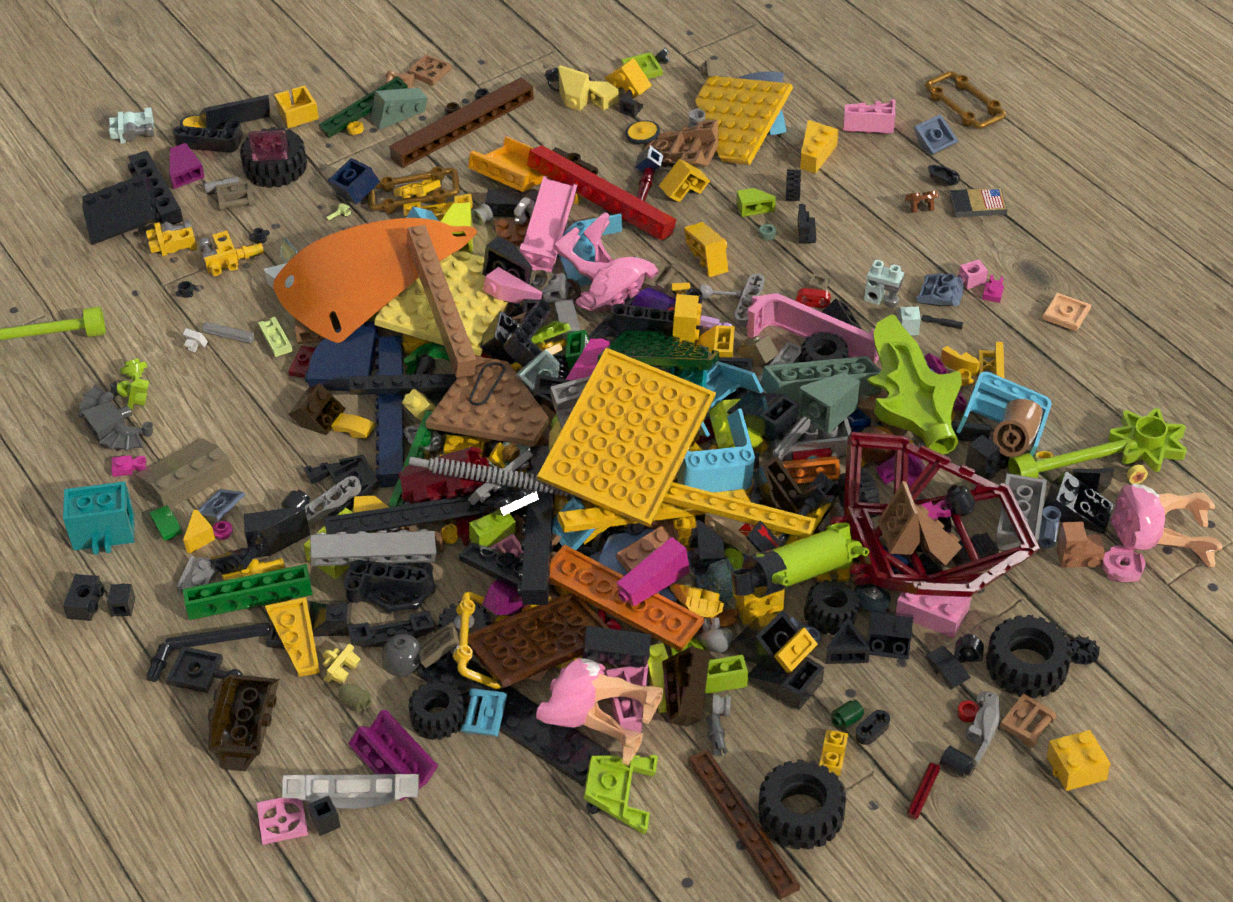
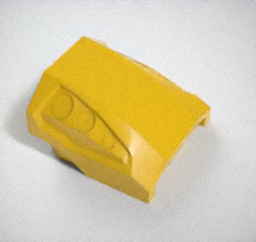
M676 583L670 585V590L686 609L700 616L712 618L723 610L724 603L719 600V593Z

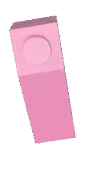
M499 267L485 277L483 291L493 297L520 304L524 299L539 300L543 293Z

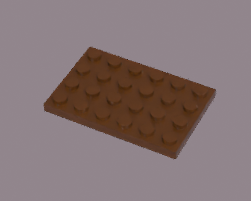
M568 593L548 601V605H538L468 633V646L496 682L504 688L581 656L586 626L610 628L581 598Z

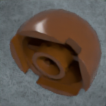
M883 426L867 427L861 432L894 435L892 431ZM862 447L861 457L870 465H879L893 457L896 450Z

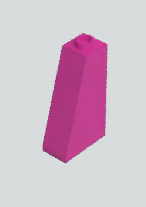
M591 338L566 379L573 381L591 376L598 364V354L610 345L609 341L602 338Z
M673 537L668 539L617 582L620 599L635 606L688 575L690 569L686 548Z

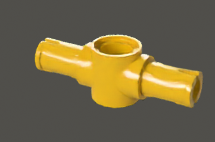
M282 558L264 563V561L259 562L257 559H253L245 570L223 574L222 579L225 581L284 569V561Z

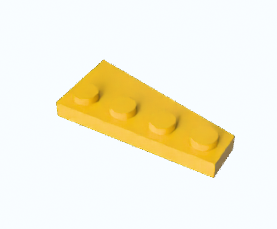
M306 597L266 605L265 609L298 676L303 677L320 673Z

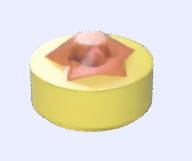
M1135 465L1127 471L1126 476L1130 483L1139 484L1147 478L1148 472L1143 465Z

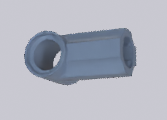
M1048 506L1042 512L1038 544L1042 548L1049 549L1056 545L1061 512L1054 506Z

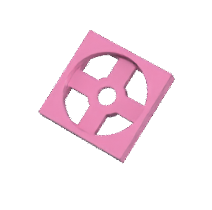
M277 798L257 803L263 845L308 835L302 800L298 798ZM294 804L299 808L300 812L289 814L286 812L285 806ZM276 808L277 814L275 817L264 819V814L268 809ZM280 817L287 818L284 823H279L278 819ZM299 822L297 827L289 832L288 827L291 823ZM276 827L279 829L280 834L271 833L266 828Z

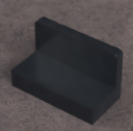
M837 298L822 311L826 315L861 329L848 305Z

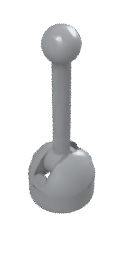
M700 284L699 289L703 293L702 299H707L712 294L735 295L740 298L743 293L740 290L737 292L715 291L706 284Z

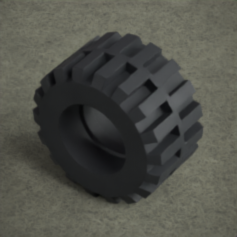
M829 332L814 333L811 337L808 336L806 341L802 343L800 362L848 358V345L842 337L838 338L836 334L832 335Z
M862 468L860 473L859 502L880 503L878 489L872 475L866 468ZM846 473L839 475L837 485L842 507H844ZM869 515V516H870V518H873V517H877L878 515Z
M837 580L818 581L816 585L811 586L808 592L803 612L805 614L804 618L808 621L810 627L813 626L818 631H822V634L830 633V635H836L847 618L854 625L860 606L858 594L856 591H852V587L846 586L843 582L839 583Z
M436 680L435 683L429 681L426 682L427 685L421 684L418 686L419 690L412 692L408 704L411 725L414 727V731L416 733L420 732V736L423 738L428 736L429 740L434 738L443 740L442 737L446 736L449 738L451 733L456 734L459 731L458 727H462L463 720H465L461 692L457 690L455 685L450 686L449 682L446 681L441 683L440 680ZM436 707L445 708V710L438 713L428 712Z

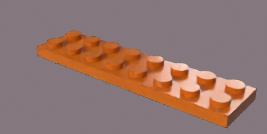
M565 544L551 559V583L646 634H651L652 637L680 652L704 623V618L658 593L635 606H632L629 602L622 601L618 596L617 582L624 575Z

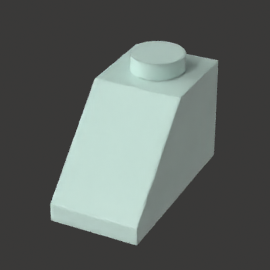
M897 307V317L901 325L910 335H919L921 322L919 307Z

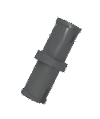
M711 713L712 720L710 715L706 716L709 729L708 738L712 743L713 754L715 756H722L721 749L724 755L727 753L724 740L725 731L721 727L719 714Z

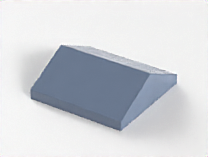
M941 114L914 127L919 145L931 155L958 143V139Z
M219 489L197 510L212 526L241 500L245 494L240 491Z

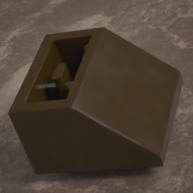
M317 383L306 390L288 415L302 428L327 435L332 429L331 425L346 408L326 388Z

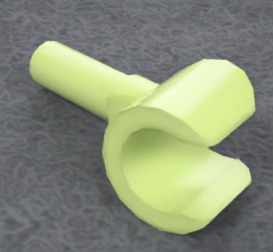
M341 203L336 212L327 216L328 221L340 214L350 215L351 210L348 209L349 206Z

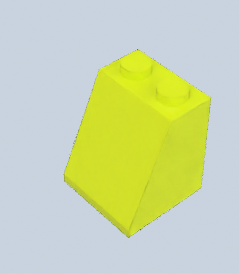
M470 202L453 203L441 222L451 226L473 227ZM464 231L452 232V235L455 237L466 236ZM473 238L459 250L473 254Z

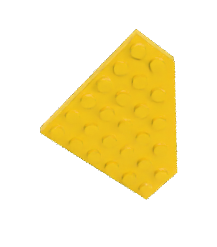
M719 76L708 77L695 102L698 109L705 112L704 121L715 119L718 121V147L716 150L722 162L743 165L751 164L793 89L791 83Z

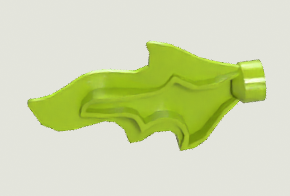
M891 314L877 322L873 332L874 345L882 365V370L878 375L867 378V381L874 386L883 388L889 394L887 398H876L874 413L879 420L888 425L911 431L923 439L927 448L945 455L954 450L958 444V439L951 425V413L962 384L961 374L955 371L939 375L931 371L926 364L918 343L901 325L897 317Z

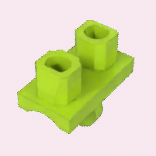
M134 372L132 384L125 380L118 383L116 388L118 394L122 397L129 396L128 407L130 409H133L134 404L145 406L149 381L139 379L140 373Z

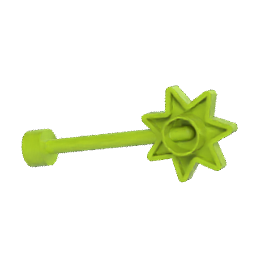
M101 306L84 308L83 318L0 329V340L86 329L88 337L102 336L106 334L103 311Z
M1158 408L1153 409L1144 417L1125 410L1121 419L1123 427L1113 428L1109 432L1108 441L1110 443L1037 461L1034 460L1030 453L1010 457L1008 461L1009 474L1038 479V473L1120 452H1124L1122 457L1123 464L1144 460L1154 472H1160L1163 458L1184 460L1187 449L1179 440L1183 438L1186 426L1183 424L1165 423L1161 410Z

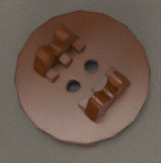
M937 191L923 192V196H920V193L906 194L904 200L905 202L910 201L912 213L917 212L919 200L924 199L925 203H928V210L933 211L934 198H939Z

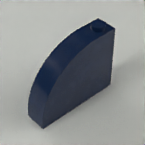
M366 321L343 342L336 343L326 338L321 341L311 357L309 370L305 372V382L309 384V388L320 383L329 391H349V376H372L376 352L375 345H377L378 328L375 325V321ZM341 328L337 329L335 332L339 333L341 331Z

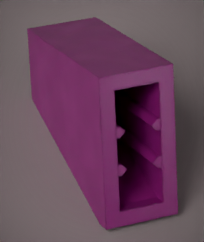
M186 143L170 148L169 175L173 189L205 178L201 162Z
M497 579L490 586L482 602L483 606L496 615L518 614L525 607L522 603V596H518V590Z

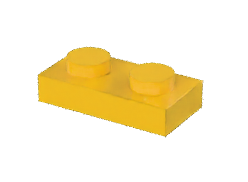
M801 628L774 657L788 673L815 648L817 643L805 628Z

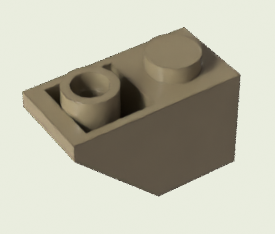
M706 60L703 62L702 66H700V74L704 80L712 76L725 77L724 61Z
M757 335L752 339L749 337L740 342L741 346L736 349L744 358H752L755 366L765 364L779 355L769 335L762 337Z

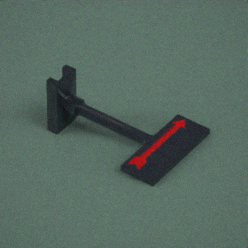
M819 483L796 495L794 500L801 507L797 514L806 516L808 513L831 503L835 497L833 495L827 497L821 490L824 485ZM760 520L746 538L761 553L783 546L791 534L782 533L777 539Z

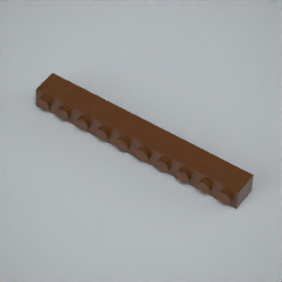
M521 77L389 145L391 159L402 168L418 161L533 100V86Z

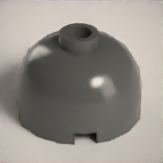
M397 634L389 638L382 648V664L388 670V673L398 677H405L411 675V672L416 669L418 670L423 665L420 661L419 652L422 649L420 642L408 634Z

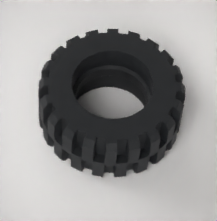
M275 127L261 129L259 132H254L252 136L249 135L240 148L245 176L254 184L257 183V185L272 188V186L282 187L285 184L289 185L292 181L298 180L307 167L304 142L297 133L290 129L286 130L282 127L279 129Z
M1022 615L1015 616L1014 619L1008 618L1003 621V624H999L990 636L986 656V666L990 671L989 675L991 678L997 680L996 684L998 686L1006 688V692L1010 694L1016 693L1018 697H1021L1022 694L1030 696V698H1037L1038 695L1044 697L1049 695L1050 691L1052 693L1057 691L1065 682L1071 663V643L1069 638L1065 637L1061 628L1057 629L1055 623L1051 621L1049 623L1045 621V618H1034V615H1027L1026 617H1022ZM1019 649L1032 650L1042 655L1046 661L1037 664L1026 663L1017 659L1011 652Z
M797 760L794 763L792 761L784 762V766L777 765L773 768V773H767L760 786L758 816L764 831L770 832V837L774 841L780 840L781 845L785 847L791 845L793 849L800 850V847H806V850L814 849L815 845H818V847L825 845L826 840L831 841L834 839L836 833L842 828L846 806L844 786L840 780L838 781V776L833 771L829 772L828 767L824 765L818 766L817 762L811 760L810 763L804 762V760ZM793 795H807L816 799L822 808L811 814H797L788 810L782 804V801Z

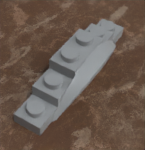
M419 774L283 775L282 798H298L304 802L312 803L329 795L335 808L377 807L395 802L402 797H419Z

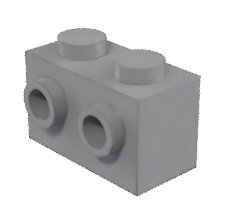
M564 273L553 274L552 278L549 279L548 285L540 290L543 292L541 299L547 303L567 299L569 284ZM535 276L531 286L535 288L540 287L544 283V278L542 276Z

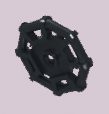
M426 562L411 563L418 568L425 569L428 573L430 590L425 595H419L414 598L415 595L383 590L373 591L367 588L364 600L383 609L386 614L419 609V605L436 590L432 571L433 565ZM403 563L402 566H410V563Z

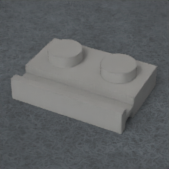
M190 556L178 582V592L186 588L213 582L217 571L209 561L210 558L199 557L198 559Z

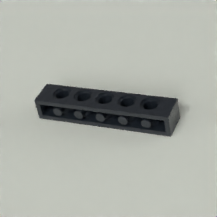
M148 150L128 156L130 163L127 166L133 177L146 174L155 187L157 222H161V224L169 222L172 225L183 222L181 208Z

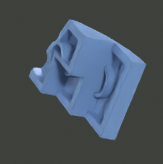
M654 529L642 530L641 533L635 536L627 532L609 535L598 562L625 576L628 572L616 559V554L651 533Z

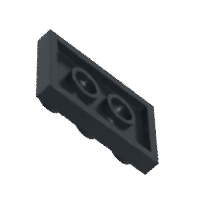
M510 488L503 491V495L500 497L492 496L486 499L485 503L479 507L484 514L504 516L538 500L539 497L536 491L521 490L520 488L514 490Z

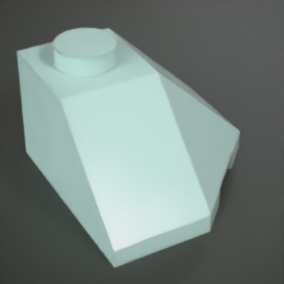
M545 349L515 376L533 394L537 374L558 378L559 362Z

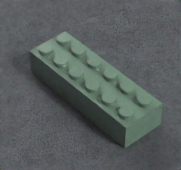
M868 356L764 366L761 387L766 393L785 395L798 402L799 388L801 386L845 372L860 381L858 396H871L881 393V388L870 384L867 378L878 375L881 370Z

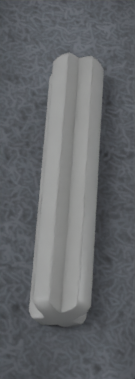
M205 322L203 325L205 333L252 343L254 340V333L210 322Z
M805 416L802 417L773 449L772 455L781 459L807 430L811 420Z

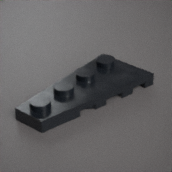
M470 543L459 554V561L517 590L518 584H522V581H519V568H523V566L520 565V558L514 557L513 553H498L494 548Z

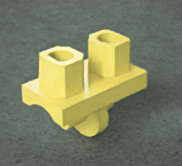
M350 643L339 657L340 650L337 648L333 651L325 650L323 653V658L325 659L323 665L328 667L331 664L327 670V675L324 677L326 682L329 683L331 680H334L342 685L349 675L342 666L345 664L354 670L361 659L353 653L354 646Z

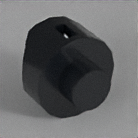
M966 634L964 637L957 639L954 657L960 663L983 661L984 644L977 636Z

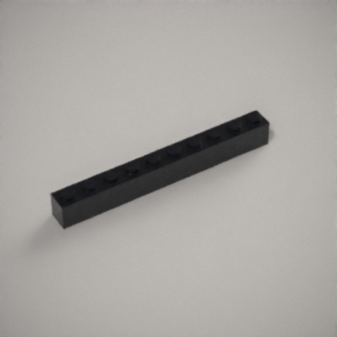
M549 446L532 447L533 456L528 460L530 463L528 466L531 467L527 468L529 476L534 474L535 478V475H538L550 453ZM537 487L536 492L539 499L525 505L527 510H524L523 517L526 524L522 525V533L525 538L521 539V550L524 553H520V565L523 568H519V581H522V584H518V596H522L523 605H548L555 504L554 490L552 494L549 493V489L547 493H544L543 489L542 492H538Z

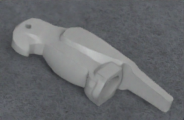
M984 691L978 695L976 702L977 704L980 703L982 707L977 712L973 725L969 726L966 730V737L969 741L978 745L982 742L974 759L975 765H978L999 726L998 695L989 691Z

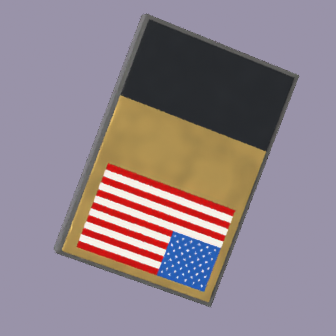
M1001 187L949 191L955 217L1007 215V207Z

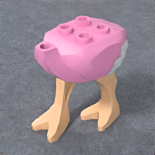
M1135 483L1124 485L1121 488L1111 517V524L1126 549L1145 550L1151 549L1157 544L1190 548L1199 555L1208 567H1215L1214 552L1222 550L1220 541L1210 536L1190 537L1164 528L1167 512L1178 508L1188 509L1193 513L1200 526L1208 527L1207 511L1214 510L1215 504L1205 493H1192L1182 496L1169 493L1157 494L1152 488Z
M578 658L571 661L566 668H562L559 677L553 679L550 685V691H552L551 698L548 703L542 702L537 709L536 718L544 723L562 727H579L584 725L614 737L621 742L623 747L622 764L629 765L641 745L643 733L621 727L613 717L604 713L599 708L598 701L610 697H629L639 700L643 706L642 722L649 724L662 700L663 688L639 686L621 678L606 676L605 666L602 664Z

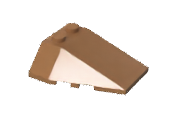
M717 119L697 122V126L688 128L686 125L680 131L673 132L670 130L660 133L655 140L647 144L645 149L652 146L663 154L662 162L676 164L681 159L694 167H706L709 165L718 147Z

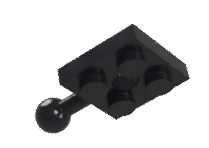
M182 646L166 681L171 686L208 693L214 678L224 679L229 674L243 676V673L238 669H232L229 672L219 670L223 661L222 654ZM200 667L198 671L190 672L191 669Z

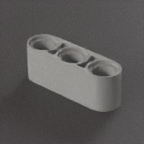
M573 299L554 301L557 321L569 323L571 327L570 331L560 334L561 340L565 339L566 342L568 332L580 330Z

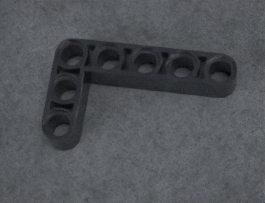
M696 288L689 289L686 295L699 296L698 303L702 304L703 293L701 290ZM614 304L611 307L609 324L619 329L661 331L665 335H673L675 311Z
M539 299L526 312L503 344L505 351L523 368L543 352L531 341L536 331L551 312L550 305L543 299Z

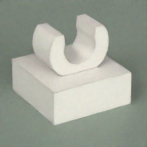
M187 328L183 333V336L187 339L184 346L189 347L188 351L195 353L198 346L205 348L208 341L202 333Z

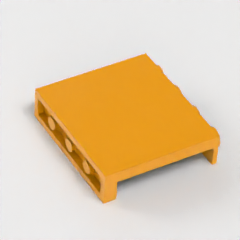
M507 136L504 137L502 147L485 155L476 151L470 152L469 169L521 192L542 183L545 176L527 166L529 151L534 148Z

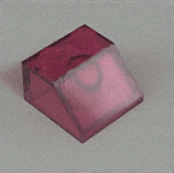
M284 130L248 132L253 161L288 159V141Z

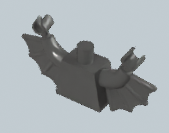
M117 381L111 382V391L105 392L97 384H94L89 392L83 394L84 399L78 404L81 410L79 417L84 418L85 425L101 446L107 445L111 450L123 449L125 451L144 447L139 436L143 434L146 437H150L153 434V423L149 421L144 422L142 428L126 426L124 419L132 416L130 408L126 405L117 409L111 402L114 395H120L116 389Z

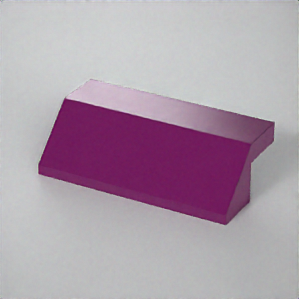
M387 710L380 711L371 727H358L348 743L374 774H419V789L429 782L438 768L437 763ZM402 797L401 799H399V801H402L407 797Z

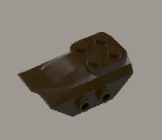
M229 674L220 681L218 689L214 691L213 708H210L208 712V750L216 755L222 769L247 771L252 761L260 755L266 729L271 725V714L276 706V691L280 679Z

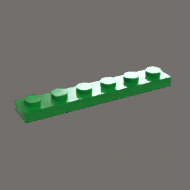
M425 411L402 471L406 466H409L410 457L424 459L425 448L429 447L431 433L435 431V429L426 428V420L432 411ZM398 479L389 501V507L402 506L405 503L402 498L400 479Z

